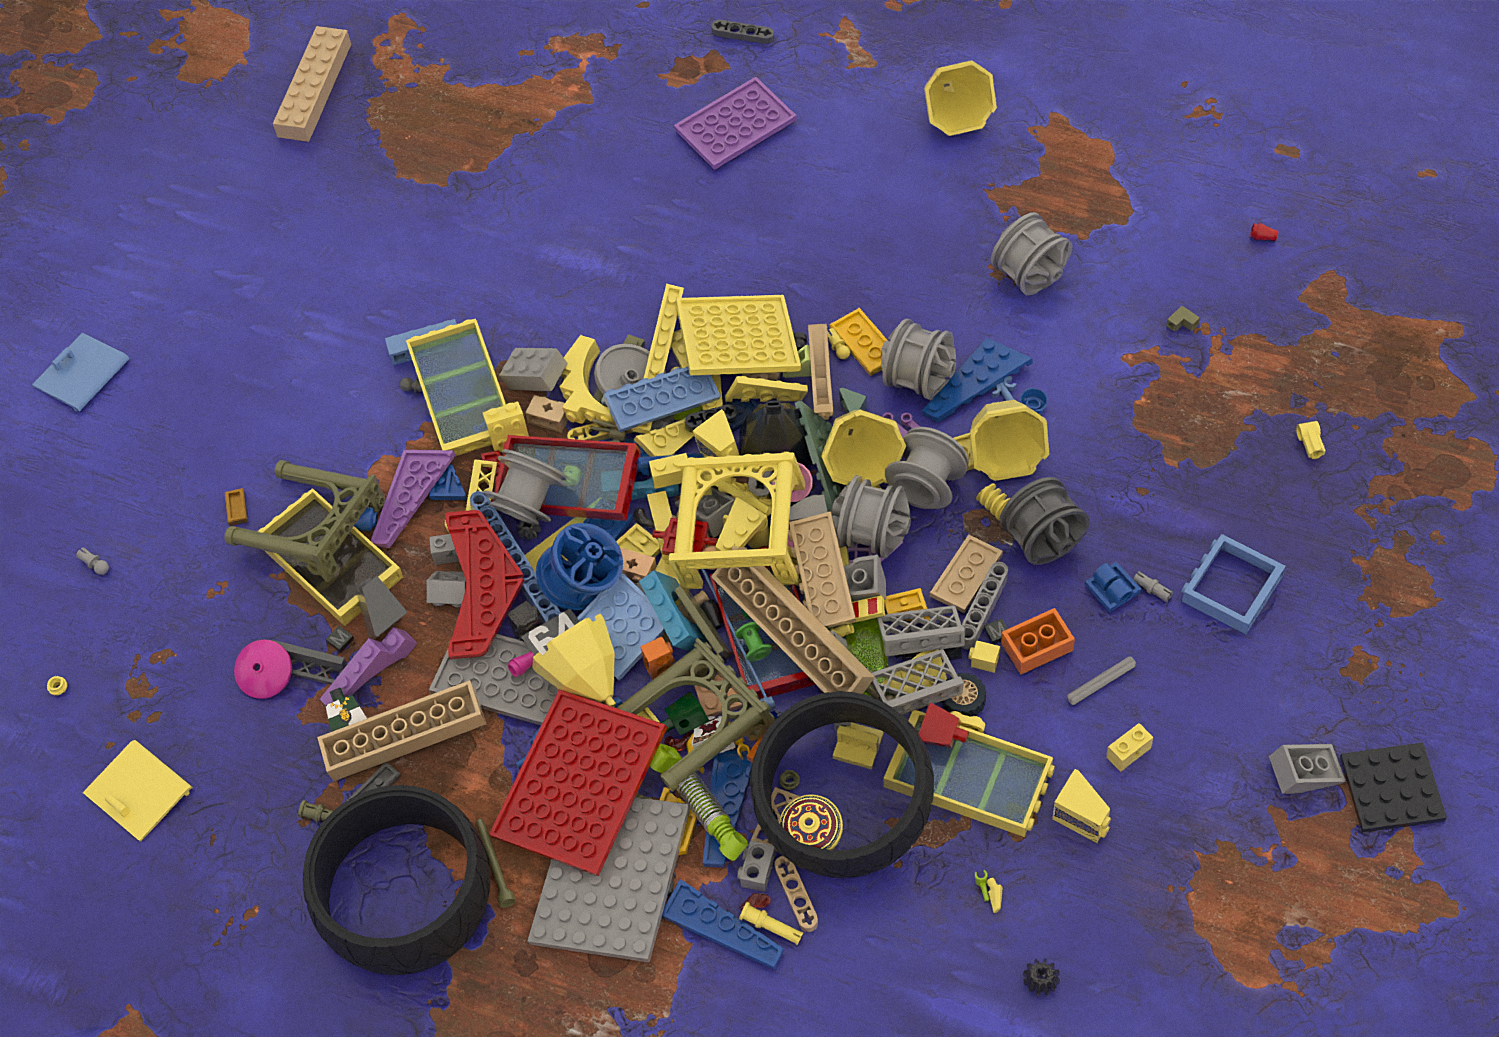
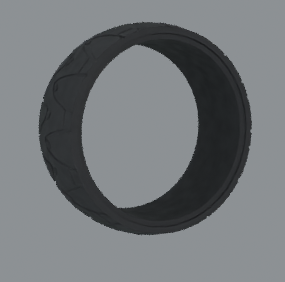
M846 691L826 692L803 699L791 706L790 709H786L765 732L760 741L761 743L757 747L751 767L750 793L757 821L765 836L790 862L820 876L831 878L859 877L877 872L901 858L911 848V845H914L924 830L931 812L934 796V774L930 756L920 735L913 725L901 713H898L896 709L864 694ZM843 722L872 726L895 739L904 748L914 764L916 773L915 786L906 812L898 823L884 836L859 848L826 850L800 843L778 823L773 814L771 802L772 783L781 759L796 741L822 726Z
M391 785L390 787L383 786L358 794L337 807L322 822L307 849L303 868V893L312 923L322 939L335 953L351 964L367 971L385 975H406L425 971L427 968L430 969L453 956V954H456L469 941L477 930L486 910L491 880L489 878L490 868L487 852L482 839L469 818L457 806L430 790L416 786ZM398 825H426L446 832L466 849V873L456 898L443 914L422 929L399 937L371 938L350 932L331 918L329 897L335 873L346 855L368 836Z

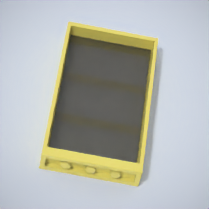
M312 488L309 492L304 493L294 504L289 505L279 516L274 517L264 528L259 529L258 532L280 537H293L304 534L318 526L328 516L333 506ZM353 526L350 533L333 554L339 569L329 582H326L322 575H316L309 571L305 562L291 556L265 551L344 626L362 612L357 593L361 590L359 586L369 577L374 579L378 576L385 586L390 589L403 578L400 567L355 526ZM325 535L314 538V542L322 540Z

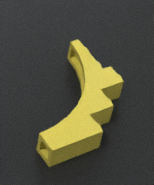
M582 335L579 336L564 356L567 365L561 374L564 381L560 385V389L567 401L562 409L566 418L571 422L583 424L586 419L589 421L597 419L615 424L608 407L596 401L589 392L590 371L600 353V349L595 339Z

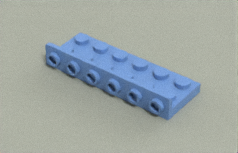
M687 366L682 369L680 367L675 368L670 373H660L651 379L644 378L632 385L630 383L617 390L610 389L604 393L601 402L602 405H607L619 432L719 400L721 395L711 375H690Z

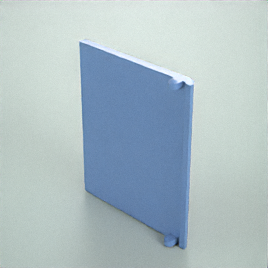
M81 333L69 347H66L52 361L50 367L32 386L71 406L75 411L80 412L130 358L125 353Z

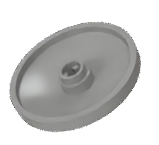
M618 344L606 349L600 355L594 371L595 381L601 393L604 395L610 389L617 390L630 383L632 385L642 380L650 351L633 344Z

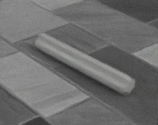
M1131 656L1125 658L1069 693L1067 700L1071 705H1075L1136 666L1135 660Z

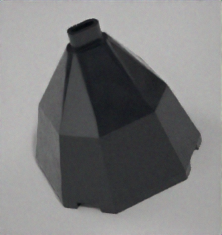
M768 401L766 404H760L746 417L739 430L740 456L745 454L760 455L764 453L777 454L789 452L794 453L797 462L805 467L812 465L813 463L805 440V435L808 434L799 418H802L801 412L790 403H781L780 401Z

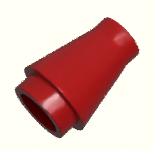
M1259 222L1258 224L1253 223L1250 237L1254 238V240L1276 241L1278 230H1274Z

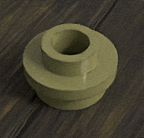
M786 770L780 775L779 782L782 788L793 790L798 787L800 777L797 772ZM788 779H792V780H793V782H791V783H787L786 781H787Z

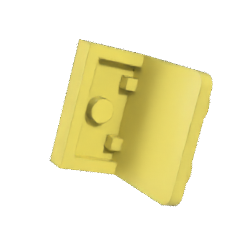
M518 402L508 403L505 406L491 408L488 411L482 412L494 451L499 450L503 452V445L507 441L508 435L529 436Z

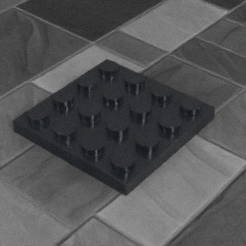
M1423 742L1341 754V763L1362 833L1446 821L1447 816Z

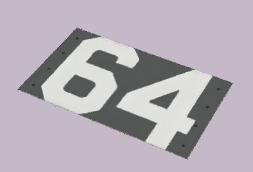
M568 609L521 636V638L534 655L539 652L543 655L549 650L546 645L580 621L571 609Z

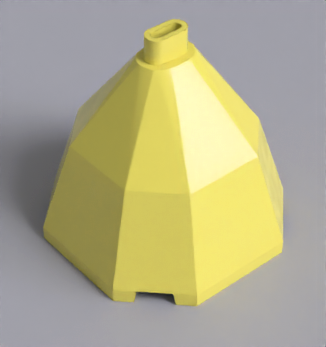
M972 60L937 68L924 88L929 122L949 136L982 129L990 114L994 113L997 109L993 75Z
M1016 400L986 404L973 419L970 430L973 466L978 471L981 470L994 481L1031 475L1036 470L1037 464L1043 458L1046 459L1049 456L1047 420Z
M853 410L835 419L821 457L832 481L847 485L855 475H860L863 480H870L871 486L875 487L883 482L888 483L884 474L885 469L890 463L901 460L906 444L895 421L863 410Z
M601 614L595 616L596 621H591L590 618L580 621L546 645L549 649L543 655L539 652L533 657L532 668L557 689L611 707L616 706L615 701L612 699L614 695L615 652L605 620Z

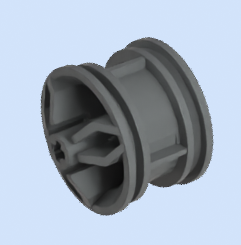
M1055 477L1038 479L1020 489L1007 502L1000 515L1002 528L1015 538L1021 546L1026 559L1035 565L1052 562L1068 553L1083 538L1090 523L1087 513L1074 504L1068 496L1063 483Z

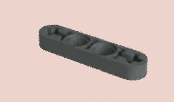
M715 20L711 25L712 33L715 36L762 44H770L774 41V31L769 27L726 20ZM732 29L739 30L738 32H731ZM750 31L755 32L753 35L747 34Z

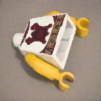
M709 716V722L694 729V733L687 741L688 754L717 730L722 716L716 718ZM742 737L731 743L720 753L736 748L735 745H738L737 752L743 760L741 753L743 751H748L749 753L750 749L743 743L744 739ZM702 766L701 768H699V771H700L702 774L704 773V767H703V766Z

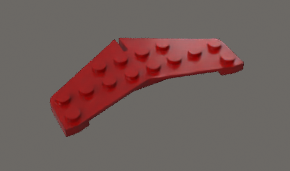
M481 511L445 513L446 524L466 579V590L454 634L450 639L448 657L450 660L481 657L487 653L525 581L524 575Z

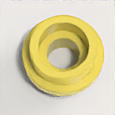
M54 676L47 683V690L52 695H60L67 689V682L63 677Z

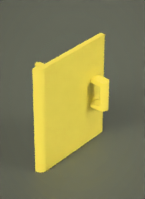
M133 740L83 793L141 842L184 795L188 796L190 794L189 790L193 787L139 742Z

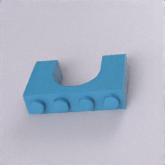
M653 570L639 581L674 647L690 652L695 648L694 644L697 638L703 643L707 642L709 644V641L698 625L686 619L677 608L675 601L679 597L675 589L680 585L675 578Z

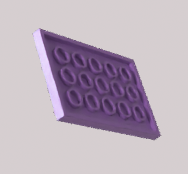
M754 77L674 125V130L715 170L795 122L797 115L757 77Z

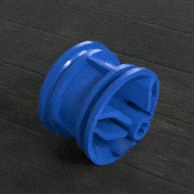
M588 523L569 525L557 535L553 546L545 550L539 558L536 566L538 585L543 594L556 606L565 610L584 611L601 592L612 587L620 578L623 570L622 552L615 539L602 528ZM561 555L568 559V561L562 559ZM592 574L598 576V580Z

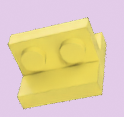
M855 723L845 727L839 725L833 759L872 770L884 732Z

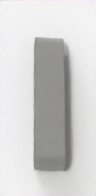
M995 562L991 565L961 625L964 627L965 636H971V638H965V646H961L963 649L968 650L971 647H975L976 641H978L984 625H986L1007 583L1008 567L1003 562Z

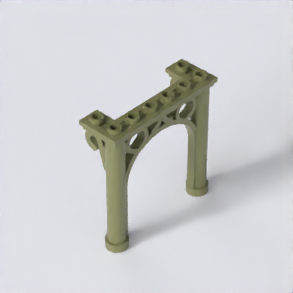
M280 460L275 466V476L277 478L325 487L334 493V504L328 516L312 530L293 537H280L230 526L225 532V542L228 545H242L291 556L307 563L306 567L309 571L316 575H322V578L329 582L339 569L333 557L335 551L340 547L365 509L372 507L378 514L384 506L386 499L374 474L365 479L295 465L289 461ZM353 495L350 501L342 502L346 497ZM325 535L322 540L314 542V538Z
M699 638L695 640L694 649L617 707V709L637 715L664 693L682 685L701 686L714 693L720 700L722 718L717 730L707 740L660 775L665 785L672 792L679 788L680 783L731 743L744 736H747L751 741L759 739L764 734L765 729L767 730L776 720L769 712L771 710L769 705L764 700L761 702L758 699L757 693L752 688L750 690L747 688L743 678H737L730 665L725 666L721 656L718 653L714 655L711 646L707 642L703 643ZM716 674H718L723 680L714 681ZM730 688H732V689L734 690V692L736 693V694L727 696V693H728V691H729ZM734 702L742 703L743 708L740 711H729L731 704ZM729 718L734 719V721L728 725Z

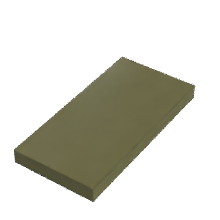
M682 586L676 588V594L715 652L727 659L733 654L692 593Z

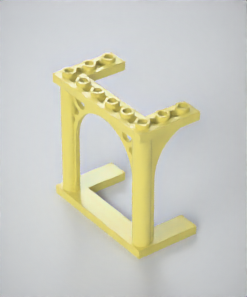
M782 452L777 454L764 453L760 455L745 454L743 456L726 455L724 457L708 456L706 458L690 457L680 459L679 466L683 473L675 550L674 553L669 554V562L682 587L685 589H703V580L697 569L771 566L775 577L783 585L798 584L799 577L787 551L792 491L805 490L806 483L794 453ZM765 471H774L770 477H762ZM711 474L712 479L709 481L707 475ZM746 476L760 481L768 488L772 496L769 549L692 552L697 507L703 495H712V486L715 483L729 477Z

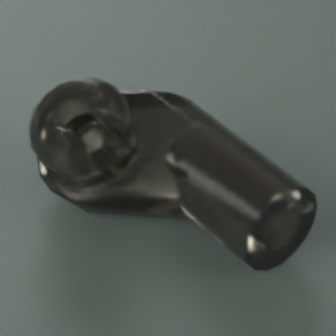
M637 508L634 510L633 518L641 527L655 529L653 519L647 518L644 509Z

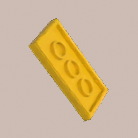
M860 308L829 324L830 329L834 328L840 339L845 341L844 345L850 349V353L870 376L882 370L881 349L884 342L888 340Z

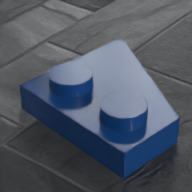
M449 464L431 489L429 494L431 500H467L465 491L452 464Z

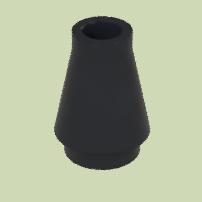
M714 600L702 603L700 607L715 629L723 627L718 603H715Z

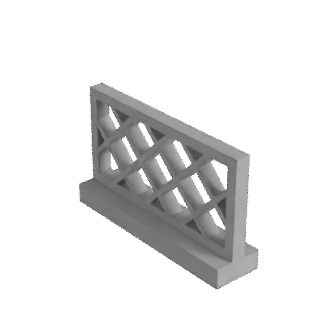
M955 605L885 614V616L877 617L885 656L965 646V630L961 626ZM952 613V616L950 618H947L942 615ZM924 616H931V617H933V618H932L930 621H928V620L924 619L923 617H924ZM909 618L913 620L911 623L903 621ZM937 620H940L944 622V624L940 626L935 624V622ZM891 621L893 624L889 626L883 622ZM919 622L925 626L923 628H919L915 625ZM898 625L905 627L902 631L895 629Z
M943 649L871 673L875 677L872 684L880 700L901 714L963 693L964 682L961 676H957ZM938 657H941L943 660L942 666L931 662ZM921 664L926 666L924 672L914 670V665ZM928 669L938 670L937 677L926 674ZM902 670L907 672L905 679L895 676L896 671ZM942 672L951 675L952 679L948 681L940 679ZM910 674L921 677L918 684L908 680ZM885 677L889 680L884 685L878 683L876 678ZM923 679L933 681V686L926 687L921 685ZM892 680L902 683L900 690L889 687ZM905 685L916 688L910 694L903 692ZM888 691L897 696L895 699L887 701L885 694Z

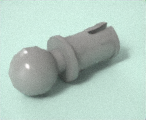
M84 547L77 552L76 557L85 562L88 568H94L97 574L104 575L108 572V563L100 560L98 555H93Z

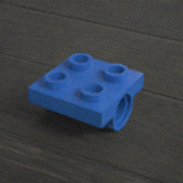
M1117 562L1111 565L1108 563L1101 565L1096 569L1093 577L1085 581V586L1109 613L1141 593V588Z

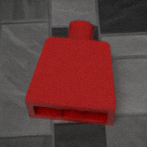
M929 703L919 735L924 744L952 748L954 740L966 743L969 731L959 728L961 720L933 703Z

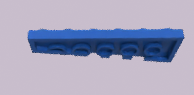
M725 751L717 754L714 757L711 793L729 815L730 823L734 829L736 828L752 767V762L747 760L748 752L745 751L741 753L743 760L739 757L737 751ZM707 831L703 867L724 868L727 857L720 851L719 847L721 845L715 837L711 836Z
M681 879L678 881L664 907L663 919L775 970L784 953V948L760 932L755 931L747 923L737 919L729 911L727 912L719 907L713 900L710 901L704 897L701 892Z

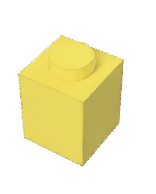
M976 641L975 648L971 647L968 657L971 659V667L995 673L1000 656V646Z

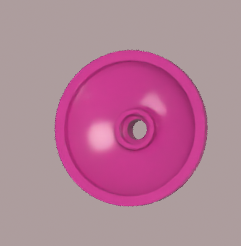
M257 640L248 644L238 655L234 667L235 679L240 689L245 694L258 699L271 698L279 694L288 684L292 673V662L288 652L282 645L271 640ZM259 664L260 669L256 671V666Z

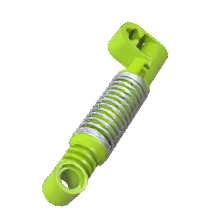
M660 743L650 767L659 773H664L680 761L682 757L675 748ZM694 772L679 784L677 791L683 797V800L689 804L690 809L704 826L705 830L711 836H714L721 845L719 849L722 854L728 859L735 861L749 843L744 836L736 832L730 823L729 815L718 803L700 776Z

